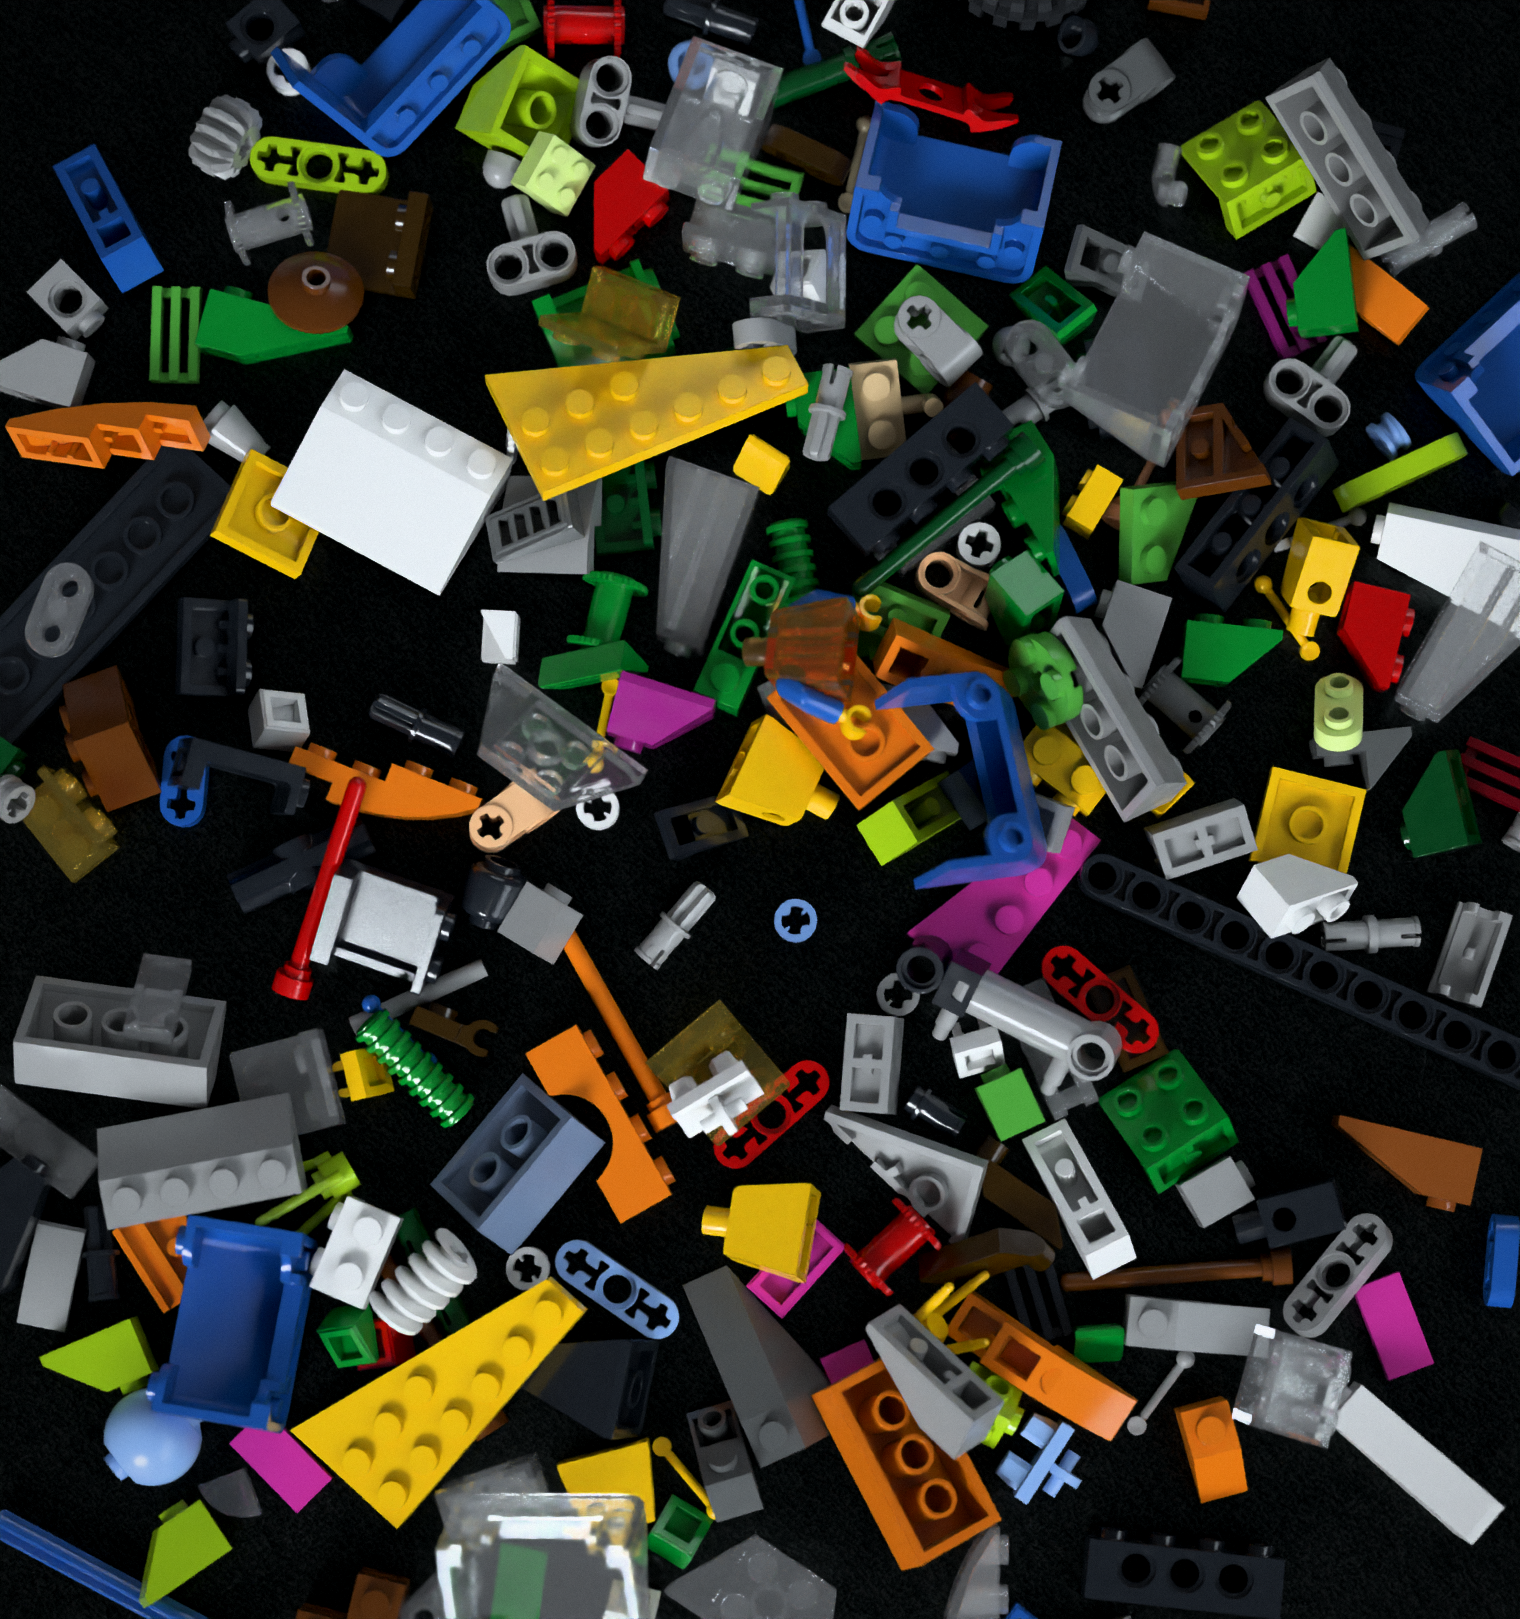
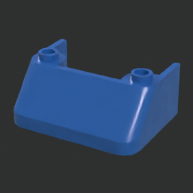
M422 0L362 66L350 56L337 53L323 58L309 72L277 46L271 52V55L292 88L373 152L380 156L392 157L405 151L506 43L511 32V24L507 15L494 0Z
M967 672L909 678L874 700L876 710L953 702L958 713L966 721L987 814L988 825L984 831V844L987 856L947 861L914 879L915 889L1021 876L1036 870L1044 863L1047 856V844L1015 704L1008 691L986 674Z

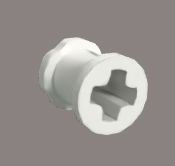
M977 522L968 525L959 536L956 545V555L960 561L979 570L992 566L1001 548L999 533L987 523ZM977 536L986 539L984 547L991 550V552L983 551L980 558L972 556V547L965 544V542L973 543Z

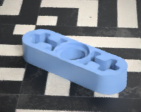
M581 1239L571 1240L558 1250L555 1258L556 1270L569 1284L649 1338L662 1339L674 1332L679 1322V1310L676 1303L670 1297L588 1241ZM581 1248L586 1250L589 1254L585 1261L596 1270L599 1268L601 1260L610 1266L609 1269L599 1276L595 1290L585 1285L592 1278L591 1275L583 1270H578L574 1275L567 1271L570 1262L564 1257L568 1251L577 1253ZM612 1275H622L631 1284V1295L622 1303H613L604 1295V1283ZM640 1288L650 1293L643 1300L644 1303L655 1309L660 1303L668 1307L665 1316L671 1322L667 1327L659 1324L654 1330L646 1325L649 1316L640 1309H637L635 1317H631L625 1312L635 1303Z

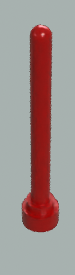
M353 777L347 784L291 960L285 961L283 968H278L274 977L272 990L291 999L308 1000L314 983V979L311 977L312 969L309 967L311 961L309 957L334 873L343 862L367 789V784L361 777Z

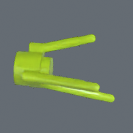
M326 1151L314 1159L304 1161L305 1172L319 1169L311 1174L315 1184L257 1218L255 1225L263 1227L320 1193L325 1200L334 1196L295 1231L308 1235L332 1213L338 1202L345 1203L347 1196L354 1197L351 1190L361 1184L343 1152L331 1157L329 1152Z

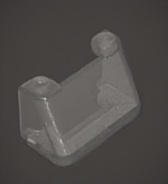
M1144 231L1137 247L1128 245L1121 258L1117 270L1124 274L1121 289L1087 355H1082L1077 363L1071 360L1067 362L1059 379L1058 387L1064 389L1063 400L1147 461L1164 468L1171 458L1233 334L1242 311L1250 276Z
M475 1494L461 1499L453 1507L435 1549L447 1619H649L647 1518L645 1504L641 1498L629 1494Z

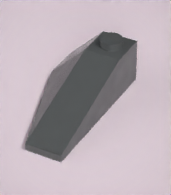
M726 1265L683 1284L682 1286L760 1467L762 1468L805 1449L830 1435L811 1397L812 1394L831 1384L828 1376L806 1354L791 1335L786 1332L732 1270Z

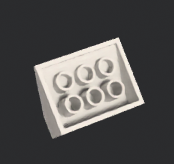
M344 369L320 406L273 496L270 506L440 596L485 523V517L491 513L507 487L513 459Z

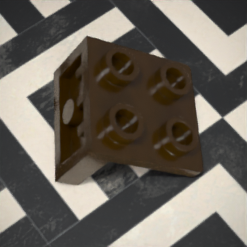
M340 190L337 196L327 253L337 255L349 262L359 273L364 290L416 299L433 211L429 194L409 191L407 201L368 193Z

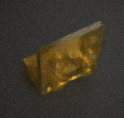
M593 266L581 312L540 315L538 325L553 331V338L559 342L569 345H580L582 343L592 347L591 354L603 360L618 362L621 356L645 359L646 354L666 352L681 297L605 266Z
M44 765L37 771L44 780V783L34 790V806L23 819V822L70 881L76 883L120 848L112 838L118 831L101 810L96 811L92 806L88 808L82 799L88 793L72 773L67 774L62 768L56 771Z
M720 999L645 1062L669 1089L671 1083L683 1076H692L698 1086L714 1077L708 1065L711 1059L725 1051H729L738 1062L742 1060L760 1084L764 1094L746 1104L748 1110L733 1118L738 1129L742 1128L790 1086L787 1078ZM722 1125L707 1133V1136L717 1146L722 1145L731 1137Z

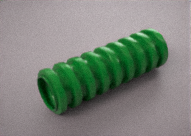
M802 518L771 523L766 528L767 535L772 536L773 541L769 542V549L775 550L772 564L778 565V571L796 578L784 607L786 609L789 604L816 590V587L820 585L819 579L813 577V573L817 571L816 564L810 562V558L814 556L813 549H808L807 546L811 542V537L809 534H805L804 529L808 528V521ZM821 616L812 620L814 628L807 635L824 634V631L828 630L827 622H822ZM786 630V635H793ZM794 640L789 646L830 645L831 640Z
M386 1008L376 1011L357 1030L355 1040L358 1043L364 1041L367 1044L366 1051L369 1054L375 1052L378 1055L376 1058L379 1064L386 1063L389 1066L387 1072L390 1075L396 1073L399 1076L398 1083L401 1086L407 1084L410 1087L408 1090L411 1096L418 1095L420 1097L419 1104L422 1107L428 1105L431 1108L429 1111L430 1115L433 1118L439 1116L441 1118L440 1125L443 1128L456 1124L473 1106L474 1096L471 1093L465 1095L462 1092L464 1089L461 1083L454 1084L452 1082L453 1075L450 1072L444 1074L441 1071L443 1068L440 1062L433 1063L431 1061L432 1054L429 1051L423 1053L420 1050L421 1043L418 1040L412 1042L409 1039L411 1033L408 1030L401 1031L399 1029L400 1022L397 1019L391 1021L388 1018L390 1012Z

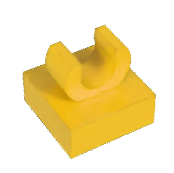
M366 1048L340 1054L341 1061L332 1065L333 1072L344 1070L348 1087L338 1090L340 1097H351V1101H356L395 1091L391 1075L387 1072L389 1066L386 1063L379 1064L376 1060L378 1055L375 1052L369 1054Z

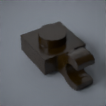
M431 1001L428 1010L416 1006L409 1024L460 1044L476 1056H488L489 1051L485 1048H480L475 1043V1035L481 1029L497 1033L499 1027L488 1020H477L470 1025H463L455 1021L458 1014L457 1011Z

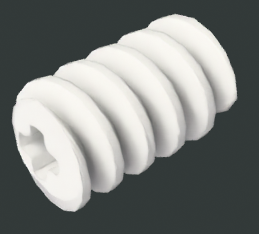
M439 1228L435 1232L441 1246L430 1240L422 1244V1249L427 1259L417 1253H413L408 1257L409 1264L414 1270L413 1272L401 1265L395 1269V1276L400 1284L389 1278H386L381 1283L387 1297L377 1291H372L369 1294V1301L374 1311L382 1320L398 1332L406 1335L417 1334L422 1329L423 1322L431 1321L436 1316V1310H442L449 1304L450 1297H456L463 1291V1284H470L477 1277L475 1262L469 1251L447 1229Z

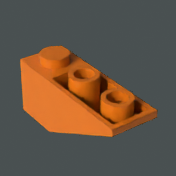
M894 617L873 657L875 677L895 686L909 678L981 672L1007 691L1003 680V673L1008 668ZM946 702V704L954 705L953 702Z

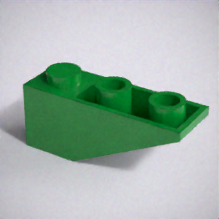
M225 286L224 292L210 289L194 344L201 353L248 365L352 342L353 333L348 325L339 330L324 334H310L297 331L280 321L272 311L270 304L251 300L253 294L246 290Z
M1030 420L1013 429L1007 439L1011 441L1020 432H1024L1042 453L1046 462L1033 473L1026 471L1021 476L1016 473L993 493L1000 490L1006 500L1002 503V507L1014 529L1019 526L1023 527L1028 535L1024 539L1026 548L1039 563H1045L1054 577L1060 574V479L1052 451L1033 421ZM1002 453L991 462L984 457L986 465L980 467L982 476L1004 459Z
M752 559L693 693L716 700V708L736 717L738 716L760 667L749 666L752 656L751 647H768L796 578Z

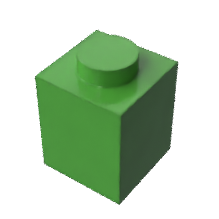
M1006 1063L980 1075L984 1084L974 1089L998 1141L1008 1139L1045 1122L1021 1068L1010 1072Z

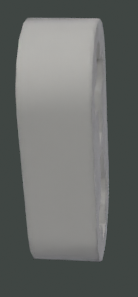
M762 317L743 319L732 324L734 349L736 350L788 345L793 355L797 353L795 328L775 319Z

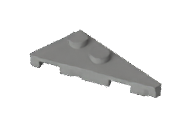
M831 1105L826 1110L824 1120L832 1126L834 1133L847 1145L852 1141L874 1162L870 1167L898 1194L906 1196L911 1201L912 1207L921 1216L925 1217L929 1214L951 1235V1238L948 1240L951 1244L968 1238L987 1170L988 1160L857 1113L840 1110V1107Z

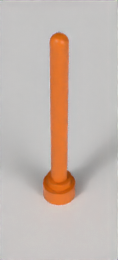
M574 930L563 949L650 1103L646 1106L650 1114L647 1115V1118L654 1131L658 1133L677 1122L671 1116L666 1106L672 1102L670 1092L666 1093Z

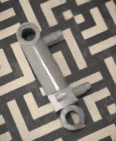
M934 935L918 937L898 959L896 967L897 977L902 986L910 992L925 994L939 987L932 1003L941 1007L935 1021L936 1025L932 1031L934 1038L941 1041L945 1040L949 1032L953 1030L958 1018H962L965 1013H968L1053 1057L1043 1076L1044 1080L1040 1087L1041 1092L1047 1096L1054 1095L1057 1087L1062 1084L1069 1068L1072 1073L1087 1081L1100 1080L1108 1075L1120 1056L1122 1050L1121 1036L1109 1023L1089 1021L989 970L991 963L962 948L953 959L951 948L940 937ZM922 955L932 960L935 972L926 973L920 970L916 965L915 956ZM1088 1042L1098 1044L1103 1048L1105 1058H1091L1085 1052L1083 1044Z

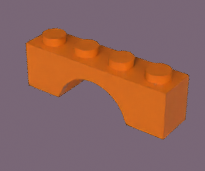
M575 1025L525 1053L549 1096L574 1095L584 1098L599 1108L606 1117L612 1131L613 1150L610 1161L605 1171L597 1180V1183L620 1224L673 1194L668 1185L676 1180L662 1155L653 1160L644 1144L652 1139L639 1114L637 1113L629 1117L621 1103V1100L628 1097L614 1071L608 1075L603 1071L597 1058L604 1055V1052L591 1029L582 1033L579 1026Z

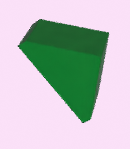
M1047 266L1043 267L1009 295L1014 304L1055 353L1090 326L1097 313L1094 303Z

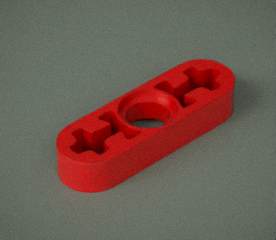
M1058 946L1046 953L1041 963V973L1044 980L1088 1020L1106 1022L1119 1012L1124 1001L1131 1007V1010L1123 1014L1133 1023L1143 1019L1148 1024L1144 1030L1145 1034L1149 1037L1147 1041L1143 1044L1141 1041L1136 1040L1129 1044L1124 1039L1128 1034L1127 1029L1119 1022H1116L1114 1028L1121 1036L1123 1050L1129 1053H1143L1155 1045L1159 1036V1027L1154 1017L1079 951L1070 946ZM1068 955L1075 960L1071 968L1081 978H1083L1086 969L1094 975L1093 979L1087 981L1080 988L1077 998L1068 992L1070 988L1076 985L1065 976L1056 980L1051 975L1055 969L1051 963L1054 956L1060 959H1064ZM1097 985L1107 987L1114 997L1112 1008L1104 1014L1093 1013L1086 1005L1087 992Z
M810 1060L798 1062L791 1067L763 1095L753 1101L748 1106V1110L734 1118L739 1131L733 1134V1137L738 1138L748 1130L740 1125V1122L746 1116H749L753 1127L759 1133L767 1136V1139L761 1145H758L756 1138L753 1137L744 1146L745 1151L748 1153L745 1158L741 1160L738 1156L734 1155L728 1159L723 1154L727 1147L723 1139L728 1135L723 1128L717 1134L714 1141V1153L719 1162L733 1169L742 1168L751 1163L826 1095L829 1088V1076L825 1068L819 1063ZM802 1069L807 1074L813 1070L817 1071L820 1078L816 1084L820 1090L815 1095L805 1091L795 1099L803 1104V1107L794 1113L790 1102L784 1096L778 1094L776 1089L785 1084L788 1092H790L799 1083L798 1078L795 1076L798 1071ZM768 1100L780 1102L786 1111L784 1123L775 1129L765 1128L757 1118L759 1106Z

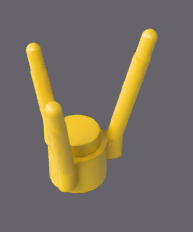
M986 1270L981 1271L948 1298L947 1296L953 1291L954 1285L950 1282L946 1283L913 1316L940 1342L944 1343L948 1335V1326L942 1316L985 1282L990 1276L989 1272ZM981 1338L945 1346L955 1355L986 1348L990 1345V1341L988 1338Z

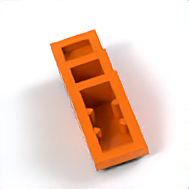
M156 402L100 403L59 408L11 418L5 425L21 457L105 469L112 454L154 460L161 446L204 452L211 438L196 406Z

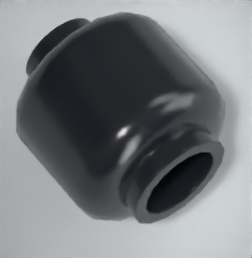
M486 855L484 860L470 864L459 894L460 906L470 914L469 922L488 930H495L498 924H502L527 882V879L520 873L522 868L519 864L495 855Z

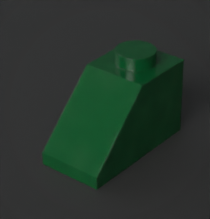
M1459 749L1436 752L1402 810L1404 822H1401L1400 825L1401 836L1405 847L1408 850H1412L1413 858L1482 843Z

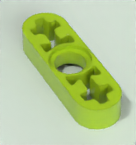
M269 136L258 140L250 152V163L254 172L262 181L270 184L333 193L347 190L378 195L385 189L388 183L389 174L383 158L371 150ZM271 149H277L280 158L295 161L294 151L300 152L297 158L298 176L292 175L293 169L288 164H276L274 171H268L265 163L260 161L261 157H269ZM315 155L328 156L333 162L331 173L323 179H314L306 172L307 162ZM348 158L346 161L347 168L353 170H363L364 164L370 162L374 172L379 173L378 177H370L368 184L363 185L358 175L344 173L345 182H338L342 174L340 159Z
M1455 432L1357 477L1332 492L1342 512L1345 513L1439 470L1466 456L1468 452L1458 432Z

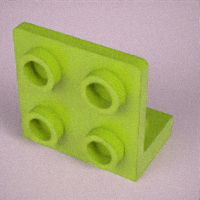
M1255 101L1180 147L1182 156L1218 197L1226 228L1236 240L1317 192L1314 177L1286 131L1261 101Z

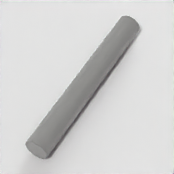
M480 958L438 977L435 984L427 982L420 996L410 993L411 990L382 1002L381 1008H386L390 1012L389 1016L394 1019L414 1010L416 1006H423L487 977L488 973ZM363 1011L349 1017L355 1034L362 1024L374 1013Z

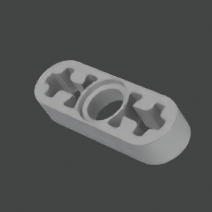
M1363 1213L1353 1217L1347 1223L1346 1229L1339 1233L1286 1299L1283 1307V1316L1286 1323L1297 1334L1312 1338L1324 1333L1390 1252L1393 1244L1392 1233L1378 1216ZM1365 1230L1368 1233H1372L1374 1231L1375 1236L1378 1238L1377 1242L1373 1246L1369 1243L1363 1244L1359 1238L1361 1232ZM1347 1248L1363 1260L1359 1265L1348 1254L1344 1253ZM1336 1264L1348 1265L1350 1268L1348 1281L1340 1287L1328 1286L1326 1283L1328 1270ZM1317 1286L1327 1296L1332 1298L1329 1303L1313 1291ZM1303 1305L1308 1308L1313 1307L1317 1315L1312 1321L1306 1318L1302 1320V1316L1298 1312Z

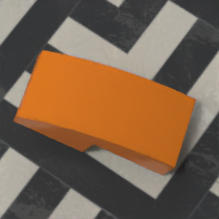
M1349 244L1357 313L1365 322L1399 346L1429 308L1370 259L1364 261L1359 251Z

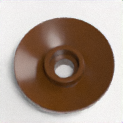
M309 251L293 255L276 267L268 283V300L274 314L285 325L304 333L324 334L339 330L354 320L363 304L364 287L359 273L343 258L327 252ZM312 282H319V283H322V284L315 286V285H311L310 283H312Z

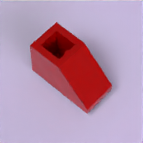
M629 149L594 182V252L596 259L602 265L611 257L617 261L624 256L635 243L632 236L644 224L649 228L654 226L669 209L666 205L670 200L669 189Z
M1354 581L1347 587L1337 635L1372 691L1382 693L1389 688L1390 682L1398 683L1404 663V655L1397 654L1401 636L1408 637L1410 634L1415 609L1408 608L1410 594Z

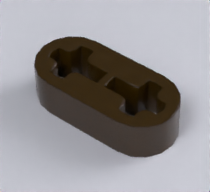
M778 124L771 125L761 145L762 149L772 157L836 186L843 185L853 164L842 153Z

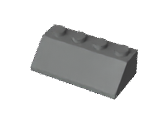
M1330 58L1305 69L1265 97L1343 227L1346 228L1348 235L1364 261L1411 244L1422 236L1429 221L1422 211L1419 198L1408 188L1397 169L1394 157L1382 145L1372 128L1370 117L1359 107L1347 87V80L1344 74L1335 67Z
M1071 616L1059 619L1049 633L1059 639L1072 656L1077 668L1070 672L1073 685L1076 687L1082 684L1083 689L1081 712L1076 718L1065 723L1125 823L1170 802L1187 784V781L1183 776L1180 762L1169 753L1159 736L1156 721L1145 712L1136 697L1131 679L1128 675L1122 673L1113 658L1107 638L1098 632L1091 619Z
M36 975L13 1041L15 1083L200 1109L207 1108L217 1075L226 1001Z
M290 1092L97 1129L98 1179L108 1230L299 1194L308 1188Z

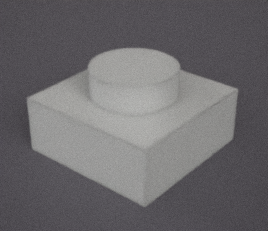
M1035 792L1047 851L1060 853L1075 807Z

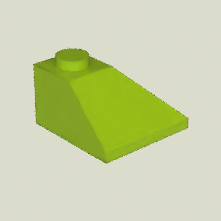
M519 45L472 86L455 128L488 149L507 154L521 162L538 131L554 134L569 145L572 137L570 120L579 79L528 46Z

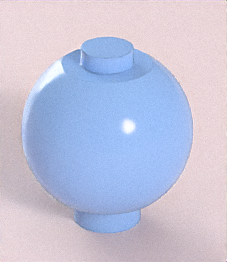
M147 1388L139 1389L121 1399L111 1411L104 1430V1444L110 1453L103 1459L121 1481L129 1475L135 1483L140 1485L157 1486L170 1483L184 1475L196 1461L202 1444L200 1423L203 1420L151 1411L152 1401L147 1400Z

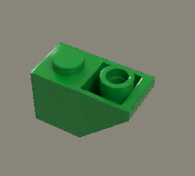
M1195 614V621L1187 620L1182 625L1179 653L1182 661L1178 665L1177 675L1189 684L1225 687L1281 642L1283 630L1271 629L1272 622L1267 620L1243 619V624L1240 626L1223 624L1224 617L1220 615Z

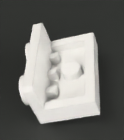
M347 1196L345 1203L338 1202L328 1222L327 1228L332 1230V1234L326 1248L319 1247L311 1261L308 1273L313 1275V1279L309 1287L360 1309H366L369 1303V1294L376 1287L404 1219L365 1203L364 1200L357 1197Z

